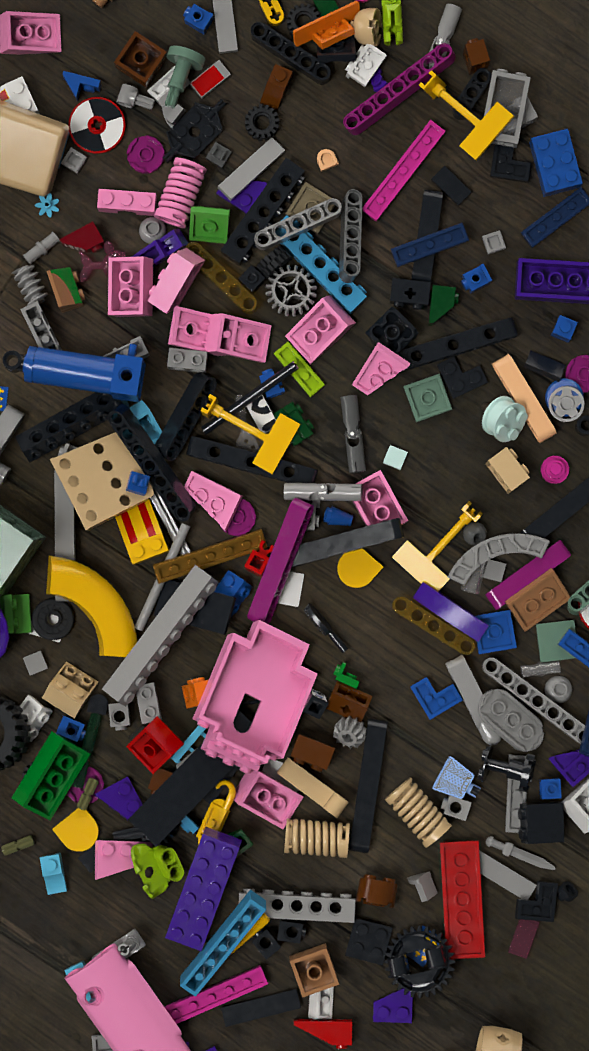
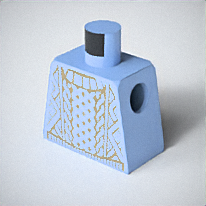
M449 756L432 789L462 799L465 793L476 798L481 787L472 783L475 776L473 773Z

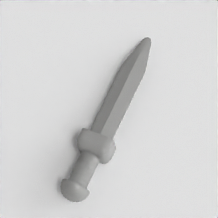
M493 836L486 839L488 847L492 846L502 850L505 856L509 857L511 855L537 867L555 870V866L545 859L513 846L514 844L511 842H505L504 844L493 839Z

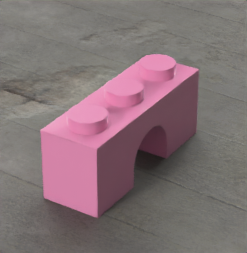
M99 189L97 209L99 212L118 213V211H129L137 215L154 216L157 204L156 193Z

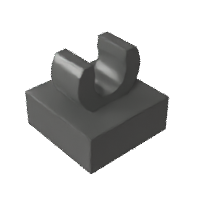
M215 142L206 156V160L222 169L232 151Z

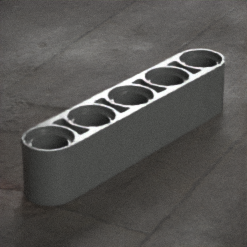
M355 189L349 190L341 203L339 277L345 283L353 282L360 272L362 194ZM349 198L353 199L355 203H351ZM348 216L353 217L355 221L350 220ZM347 234L353 235L354 239L348 237ZM347 251L353 253L354 256H349ZM346 269L351 270L353 274L347 273Z

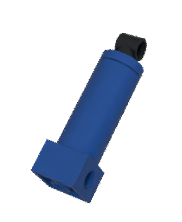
M136 344L129 345L128 356L116 354L115 358L29 346L25 355L13 350L6 352L3 356V364L6 369L12 373L23 372L25 382L111 394L113 399L140 402L146 367L143 358L135 357ZM11 358H18V363L10 366L9 360ZM132 376L130 380L124 381L125 377Z

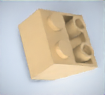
M66 661L48 685L42 699L75 719L97 686L98 681Z

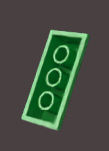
M51 731L13 794L12 799L22 807L51 820L90 756V753Z

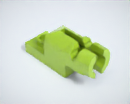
M381 0L384 44L390 46V35H395L396 45H400L403 43L401 0Z

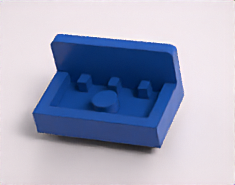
M228 570L214 592L236 598L232 612L233 616L238 611L243 600L249 595L252 586Z

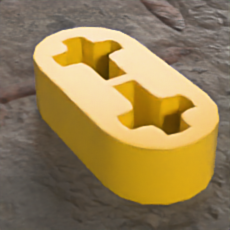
M259 0L269 24L272 26L281 25L284 21V13L278 0H271L272 6L270 7L267 2L263 3L264 0ZM272 10L275 11L276 15L280 14L278 21L271 19Z

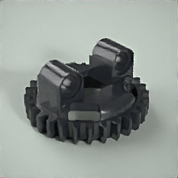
M411 926L410 933L407 929H403L404 936L397 933L399 940L392 939L395 945H388V948L392 951L391 953H385L386 956L390 957L384 961L389 966L385 971H390L388 978L395 979L392 985L399 984L398 991L403 988L405 989L404 995H407L409 991H411V997H415L416 993H418L419 998L423 997V993H425L426 997H430V991L437 995L436 988L443 991L444 989L441 984L449 985L446 978H453L449 974V971H455L451 964L456 963V961L450 958L455 953H449L453 946H446L445 944L449 940H441L442 933L436 936V929H433L430 933V927L426 926L424 931L422 926H418L417 931L414 926ZM425 936H428L429 939L433 940L435 943H440V944H439V945H434L432 942H430L429 940H427V939L425 938ZM424 950L428 968L431 970L411 975L406 954ZM446 968V971H443L441 976L438 978L439 982L435 983V979L438 976L440 970Z

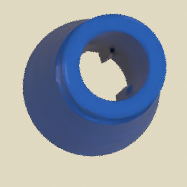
M333 506L331 508L327 507L323 522H326L328 525L351 526L353 515Z

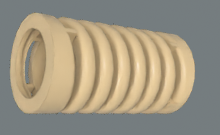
M410 777L389 794L385 800L389 805H393L394 811L402 808L398 812V816L402 817L405 815L402 819L403 822L406 823L413 818L407 824L408 828H412L419 823L412 829V832L416 834L423 829L417 835V838L419 840L422 839L423 845L427 848L439 839L452 825L448 823L445 817H442L443 814L441 812H437L438 808L433 806V802L428 800L427 795H423L421 789L417 790L418 785L416 783L412 784V778Z
M287 818L284 853H290L293 850L294 854H298L301 848L302 855H305L308 850L309 855H313L315 852L317 856H320L323 849L324 856H328L330 852L332 857L338 854L340 858H347L350 823L343 826L339 822L335 827L334 822H330L328 825L326 821H323L321 824L319 821H315L313 825L311 820H308L306 823L302 819L298 821L297 819Z

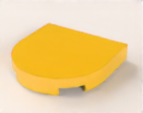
M362 548L344 553L338 562L337 571L340 580L345 585L352 588H360L369 584L383 566Z
M79 808L52 829L67 848L79 852L91 848L95 841H97L99 834L95 819L87 809L84 811Z

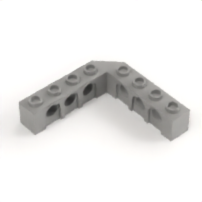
M38 301L20 309L38 347L62 350ZM141 336L130 340L131 343L118 349L114 348L112 352L104 355V357L115 358L116 354L128 356L130 344L137 345L135 357L144 359L150 355Z

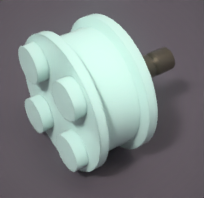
M500 396L490 404L483 403L481 406L482 410L485 411L482 418L484 431L494 435L500 442L515 440L528 418L525 407L515 403L508 396Z

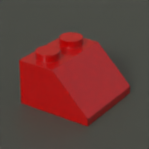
M157 716L126 747L154 774L184 743Z

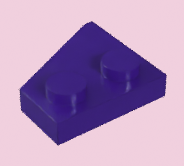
M253 181L232 201L220 190L217 191L216 195L246 214L268 183Z
M579 750L548 758L572 787L589 774V757L580 754Z
M128 777L94 794L96 798L105 802L126 820L143 805Z
M403 988L400 991H395L373 1001V1022L412 1023L413 997H411V991L404 995L405 989Z

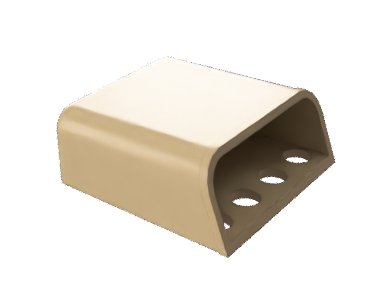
M0 100V184L42 197L48 195L54 185L69 133V126Z
M116 432L50 459L87 532L146 502L154 494L150 482L148 483L145 496L126 491L131 471L144 475L145 473Z

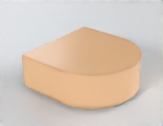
M324 149L318 153L317 164L321 172L339 165L333 151Z

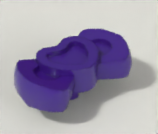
M380 68L377 69L370 79L374 92H378L388 84L383 80Z

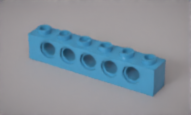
M296 220L293 222V226L299 229L300 223ZM278 228L275 233L281 237L286 234V231L283 228ZM308 231L298 235L299 238L296 241L287 240L280 243L350 315L367 299L365 295L367 292L361 285L356 286L353 282L345 283L340 279L339 263L333 257L330 259L325 254L327 251L322 245H316L312 241L314 238ZM304 246H309L312 252L305 255L301 249ZM317 260H323L325 266L317 268L314 263ZM336 273L339 279L331 282L328 279V275ZM346 286L350 287L352 293L344 295L341 289Z

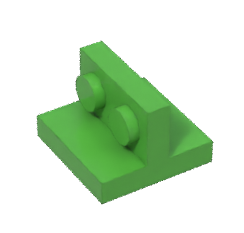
M191 206L189 240L225 244L228 240L230 209Z
M30 594L0 596V609L7 621L9 634L32 633Z

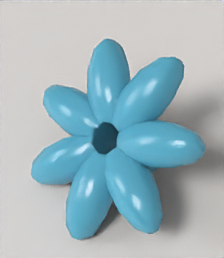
M51 193L47 195L46 199L39 196L42 203L35 204V207L41 208L39 215L41 216L46 212L47 216L51 218L52 211H59L54 206L59 202V199L52 200Z

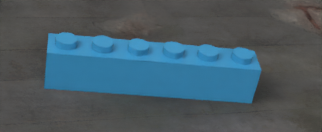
M252 890L245 895L203 947L202 951L199 952L181 974L180 986L195 997L266 911L265 899Z

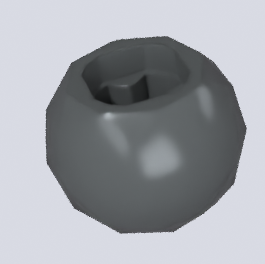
M471 522L465 526L463 537L466 543L475 546L485 541L487 531L483 524Z

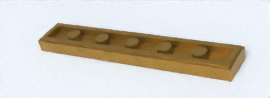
M259 529L153 564L157 582L160 584L187 575L195 565L200 569H205L250 554L252 550L259 551L260 542L262 540L265 541L263 531Z

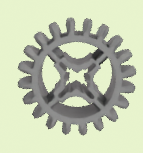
M287 265V271L285 272L280 267L281 274L274 271L273 275L276 278H268L273 283L266 284V288L271 289V291L266 292V296H272L268 299V303L275 302L272 305V309H276L279 306V314L284 309L285 316H288L289 311H292V316L295 317L296 310L302 315L303 307L307 311L310 309L307 303L314 304L310 297L316 298L317 296L316 293L311 292L317 290V286H311L315 279L308 280L311 273L308 272L304 276V268L297 272V265L294 266V271L290 270V265ZM285 277H295L291 283L280 281ZM300 280L307 287V295L302 294L298 289ZM295 285V294L293 295L292 293V295L288 296L287 288ZM276 286L285 293L282 302L276 296ZM291 299L303 300L297 305H287Z

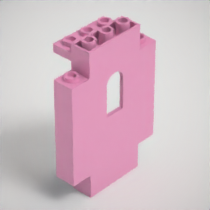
M261 620L252 623L247 638L236 633L227 635L193 716V720L198 722L197 725L208 729L201 749L206 751V755L213 758L219 757L223 759V763L229 766L236 765L240 767V771L246 774L258 772L260 765L267 764L269 759L276 761V759L284 758L317 677V673L301 666L310 644ZM244 694H247L261 702L249 730L245 733H240L234 728L233 722Z

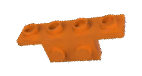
M356 0L293 30L294 45L298 47L313 40L323 50L354 35V28L348 22L354 20L356 14L360 11L359 2Z

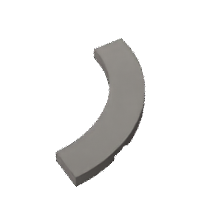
M504 534L489 538L468 550L455 563L447 578L465 586L469 577L479 566L503 554L522 553L541 559L550 541L529 534Z

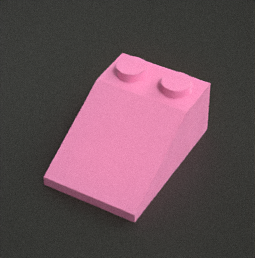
M6 11L0 15V54L61 52L60 14Z
M329 295L323 297L285 337L312 364L356 322Z
M259 769L258 772L244 774L236 787L234 801L270 823L284 829L287 818H291L303 796Z

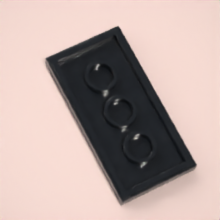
M172 580L165 582L159 595L154 616L159 614L181 583ZM213 592L205 600L204 606L193 616V620L189 625L226 635L236 598Z

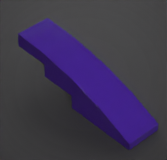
M422 582L412 597L478 642L489 626L472 615L471 612L456 604L455 601Z

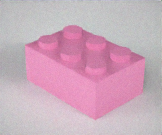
M188 248L172 253L167 260L169 264L166 270L163 269L158 276V284L154 285L149 291L150 297L148 302L166 314L173 311L174 307L179 306L205 260Z
M144 256L109 258L108 315L115 317L152 316L153 305L148 302L150 297L149 291L153 287L152 258Z
M381 470L355 483L362 484V501L352 502L366 526L400 518L401 525L408 522Z

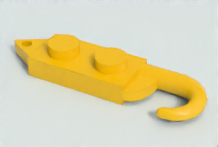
M222 780L217 784L216 789L226 785L229 788V793L226 800L215 799L211 802L196 834L198 845L205 827L221 832L236 796V788L232 782Z

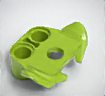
M136 844L131 848V858L135 873L140 875L144 883L142 888L151 899L166 891L170 881L177 882L183 878L184 869L174 849L164 845L149 847L146 844ZM148 867L153 868L151 877L145 876V870Z

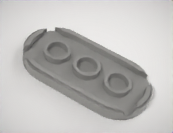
M493 689L483 694L478 704V712L481 720L518 751L528 752L540 746L544 738L542 722L537 716L505 690Z

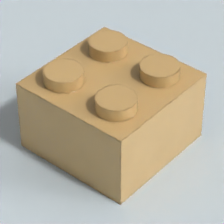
M505 447L486 462V466L507 494H509L530 478L528 476L530 472L524 464L520 465L516 460L518 456L512 448L509 450Z

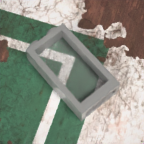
M497 69V71L493 70L484 116L498 102L515 117L491 144L517 148L531 78L527 77L525 73L516 72L511 74L505 69Z

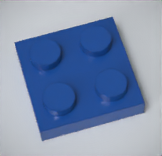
M510 610L475 616L489 625L479 642L476 641L478 655L517 648Z

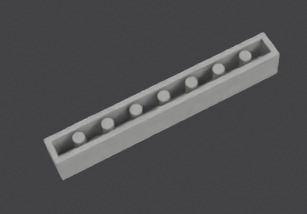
M195 565L102 690L125 707L128 703L132 702L136 692L144 686L148 676L156 670L160 660L168 654L172 644L180 638L181 632L192 622L193 616L204 606L205 600L215 591L219 582Z

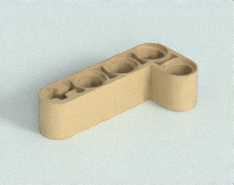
M287 757L276 772L336 818L339 817L349 803L289 757Z

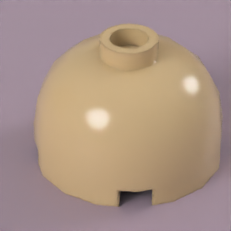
M378 8L360 10L356 14L354 21L350 23L354 28V37L362 45L371 44L378 46L381 40V34L378 35L379 27L382 28L381 12Z

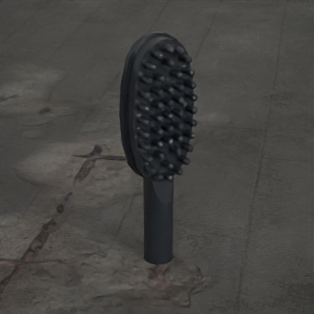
M309 603L304 609L305 614L309 613L307 617L309 619L312 618L311 622L315 621L313 623H316L315 627L319 626L317 629H320V632L323 630V635L326 636L328 634L338 649L344 653L348 647L333 632L322 614Z

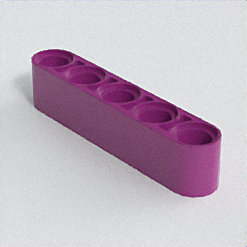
M559 540L545 550L541 559L538 557L534 558L486 593L485 596L495 610L506 604L505 601L550 568L554 569L569 558L571 553L563 542Z

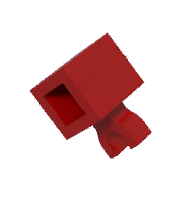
M263 540L260 542L259 552L252 550L244 566L247 571L261 578L269 560L268 555L271 554L274 547L271 545L269 550H264L263 547L266 542Z

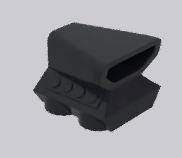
M394 307L385 312L365 332L374 347L379 342L396 354L401 352L419 334L416 328Z

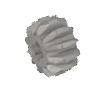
M350 716L347 718L342 717L334 726L333 737L337 739L336 743H342L343 747L346 745L350 749L353 746L358 748L366 738L367 728L363 726V722H358L357 718L352 719Z

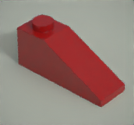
M294 1019V1026L331 1045H336L338 1049H347L348 1045L352 1046V1019Z

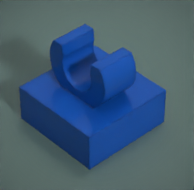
M131 471L126 491L145 496L150 476Z

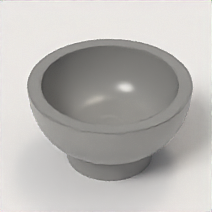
M149 217L140 224L139 235L144 242L150 244L166 235V226L163 221L155 217Z
M563 676L551 677L545 684V695L554 703H564L572 695V685Z

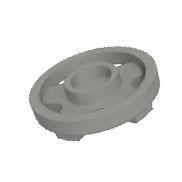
M562 386L553 391L548 405L554 418L562 422H571L582 414L585 402L579 390L571 386ZM562 390V394L560 396L555 395L557 392ZM571 390L576 392L578 396H573ZM552 404L557 407L555 413L552 409ZM581 404V409L578 413L576 407ZM568 414L571 418L565 419L562 417Z

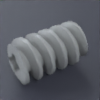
M26 265L12 272L14 275L17 274L14 279L15 281H20L17 286L18 288H23L21 294L26 295L24 300L29 302L27 306L36 301L39 304L45 301L44 298L48 295L47 292L41 293L45 288L44 286L37 285L41 282V279L34 278L38 275V272H31L35 268L34 265Z

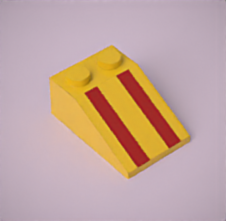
M150 499L115 517L133 565L169 552Z

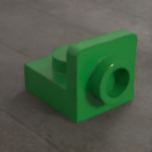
M347 663L338 664L333 673L336 676L335 680L357 689L359 681L356 680L357 676L348 672L346 675H343L342 673Z

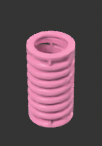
M176 157L173 162L174 166L171 168V174L168 176L169 180L166 181V187L163 189L164 194L161 195V201L158 203L159 208L156 209L154 217L169 225L186 228L185 221L189 220L187 214H190V207L194 206L192 200L197 198L195 194L199 193L198 187L202 185L201 181L204 179L207 169L193 161Z

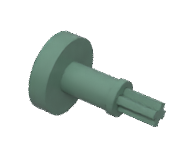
M170 46L166 56L168 60L176 64L171 80L168 83V88L170 89L165 101V106L172 109L177 104L180 92H184V86L190 69L202 70L206 60L200 53L182 46Z

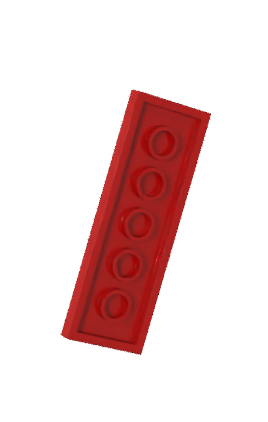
M479 840L440 842L445 939L449 940L446 946H453L449 953H455L450 958H484L485 945Z

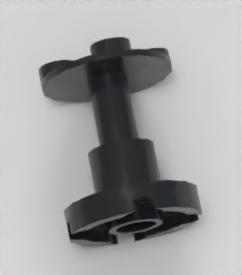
M493 745L487 746L482 753L481 760L484 761V764L479 769L478 779L485 782L489 770L507 774L506 778L520 781L519 791L528 793L530 786L527 785L528 782H532L536 755L527 754L525 762L511 759L508 763L492 759Z

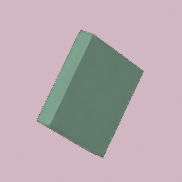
M440 374L403 386L416 423L452 410Z
M574 620L535 624L540 663L575 658L558 645L568 629L576 633Z

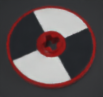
M92 97L80 102L73 109L68 123L69 133L73 142L83 151L92 154H102L114 149L123 139L126 128L125 118L121 109L111 100L102 97ZM95 121H98L99 124L102 123L99 130H96L95 127L92 128Z

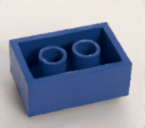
M568 129L530 139L529 144L543 197L581 187L583 183Z

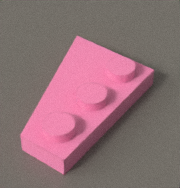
M378 342L352 385L366 395H369L386 381L408 368L411 363Z
M191 471L184 488L227 531L243 496Z
M95 841V880L134 868L131 858V848L133 845L146 844L149 847H153V844L151 842Z

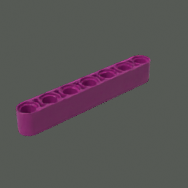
M446 43L438 45L344 117L343 124L348 132L352 135L362 133L420 89V82L425 85L432 78L429 74L430 71L438 75L453 64L456 55L451 46ZM444 52H450L447 57H441ZM434 63L431 69H426L428 64ZM414 75H419L417 80L411 81ZM403 86V90L397 93L396 89ZM388 98L385 104H380L382 99ZM368 110H373L371 115L365 116ZM357 121L355 127H350L352 122Z
M298 498L292 500L247 615L249 620L253 622L261 620L267 624L270 623L312 516L313 505Z

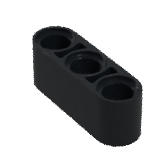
M485 68L478 69L457 99L470 112L490 83V71ZM484 75L487 81L479 82L477 77ZM472 90L477 96L470 98L467 96V92ZM453 108L452 114L457 120L466 119Z

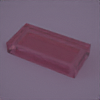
M519 919L508 952L527 959L539 922Z

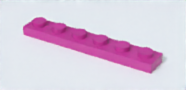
M430 120L363 206L362 212L377 222L446 131Z
M261 965L201 990L196 997L190 995L164 1007L174 1022L178 1024L268 985V981Z

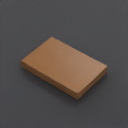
M550 568L507 599L505 603L521 628L526 632L569 600L570 595L555 571Z

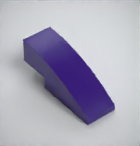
M173 229L132 257L144 256L152 258L153 267L167 260L172 253L184 249L189 244L180 229Z

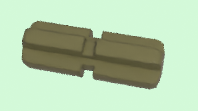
M94 778L88 779L83 790L85 792L84 794L82 793L77 803V808L84 811L87 809L92 798L91 795L94 794L99 783L98 780Z
M30 835L17 840V842L13 841L3 845L1 850L6 856L17 852L18 849L22 850L33 846L34 839Z

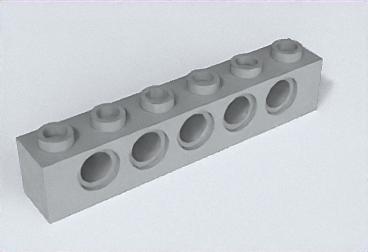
M244 888L243 892H239V903L250 890L255 892V889ZM263 890V893H256L266 900V911L264 913L269 918L354 923L355 898H351L352 894H340V897H332V893H321V896H313V892H301V895H293L294 891H282V894H274V890ZM280 899L283 902L282 908L274 909L272 907L273 900ZM294 900L302 902L300 910L292 909L291 903ZM312 902H320L322 905L321 909L313 911L310 908ZM333 902H338L341 905L339 912L335 913L330 910V905Z

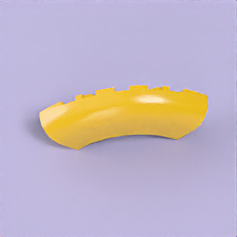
M49 555L46 594L62 597L73 602L87 615L96 629L99 642V656L126 658L137 643V635L130 612L121 596L105 578L89 567L74 560Z

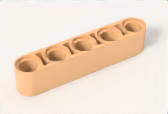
M507 354L492 363L496 374L515 403L525 407L528 414L526 423L537 441L542 443L557 434L553 424L512 357Z

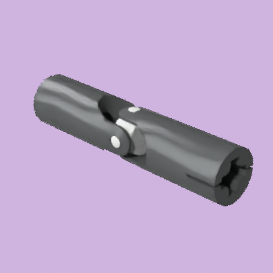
M357 395L342 396L340 399L343 423L347 428L345 431L349 473L365 472L366 465L362 433L358 429L360 423ZM359 438L357 446H350L348 439Z

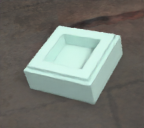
M390 445L383 464L401 470L408 452Z

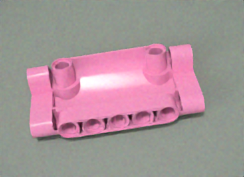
M115 943L106 947L83 968L74 969L64 978L74 993H76L78 1003L113 1051H191L182 1039V1032L136 966L120 954L121 951H118ZM88 992L91 995V999L89 1002L86 1000V994Z

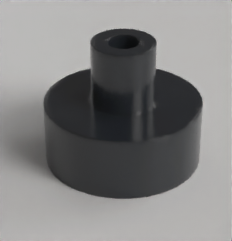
M568 881L563 882L558 887V898L560 901L571 902L578 896L576 887Z

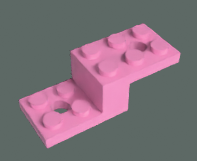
M175 306L168 344L190 350L206 351L208 354L216 356L230 355L265 363L271 325L223 313L208 314ZM188 324L193 327L191 334H188L186 330ZM249 335L253 337V344L251 346L247 342Z

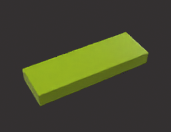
M289 342L285 343L274 353V356L284 367L292 361L296 363L299 369L292 373L291 376L310 398L325 386Z

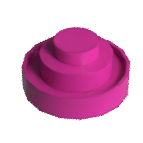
M551 456L543 461L540 472L546 482L558 484L567 478L569 466L564 458Z

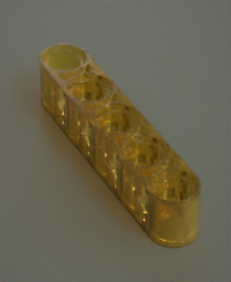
M197 242L187 244L186 248L189 250L197 248L199 250L198 256L205 261L213 263L212 268L207 270L201 267L200 271L243 313L253 314L257 309L255 297ZM224 274L227 277L226 281L218 282L216 280L217 275ZM231 288H239L240 293L237 296L231 295L229 293ZM251 300L254 303L253 308H244V302Z
M397 597L393 600V611L462 655H469L474 651V641L405 597ZM396 601H404L406 608L403 611L397 610L395 607ZM418 610L422 613L420 621L412 619L411 614L413 611ZM432 620L438 623L436 631H430L428 628V623ZM446 631L454 633L455 638L453 641L448 642L445 640L444 634ZM463 641H468L471 645V649L468 652L461 650V643Z

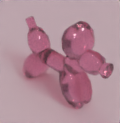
M106 241L104 243V251L107 255L103 258V262H92L90 257L85 255L82 250L79 251L81 263L84 265L80 272V281L85 282L88 280L92 270L103 269L106 277H108L109 258L126 257V252L114 251L113 244L110 241Z

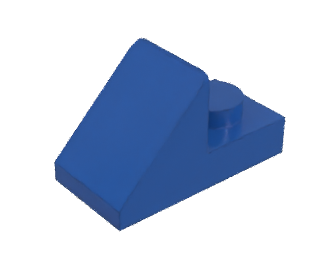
M63 71L64 80L77 101L81 87L87 92H100L102 85L100 80Z

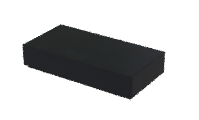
M446 166L431 179L457 206L472 193Z
M530 350L524 368L559 382L566 365Z

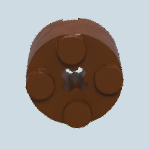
M367 874L360 878L356 902H361V899H363V904L379 907L390 904L389 908H394L398 884H395V879L384 878L381 881L376 880L377 876Z

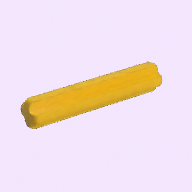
M265 913L262 914L231 954L270 922V918Z

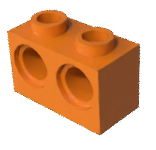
M204 677L188 680V685L182 686L186 709L198 706L208 683V680H205Z

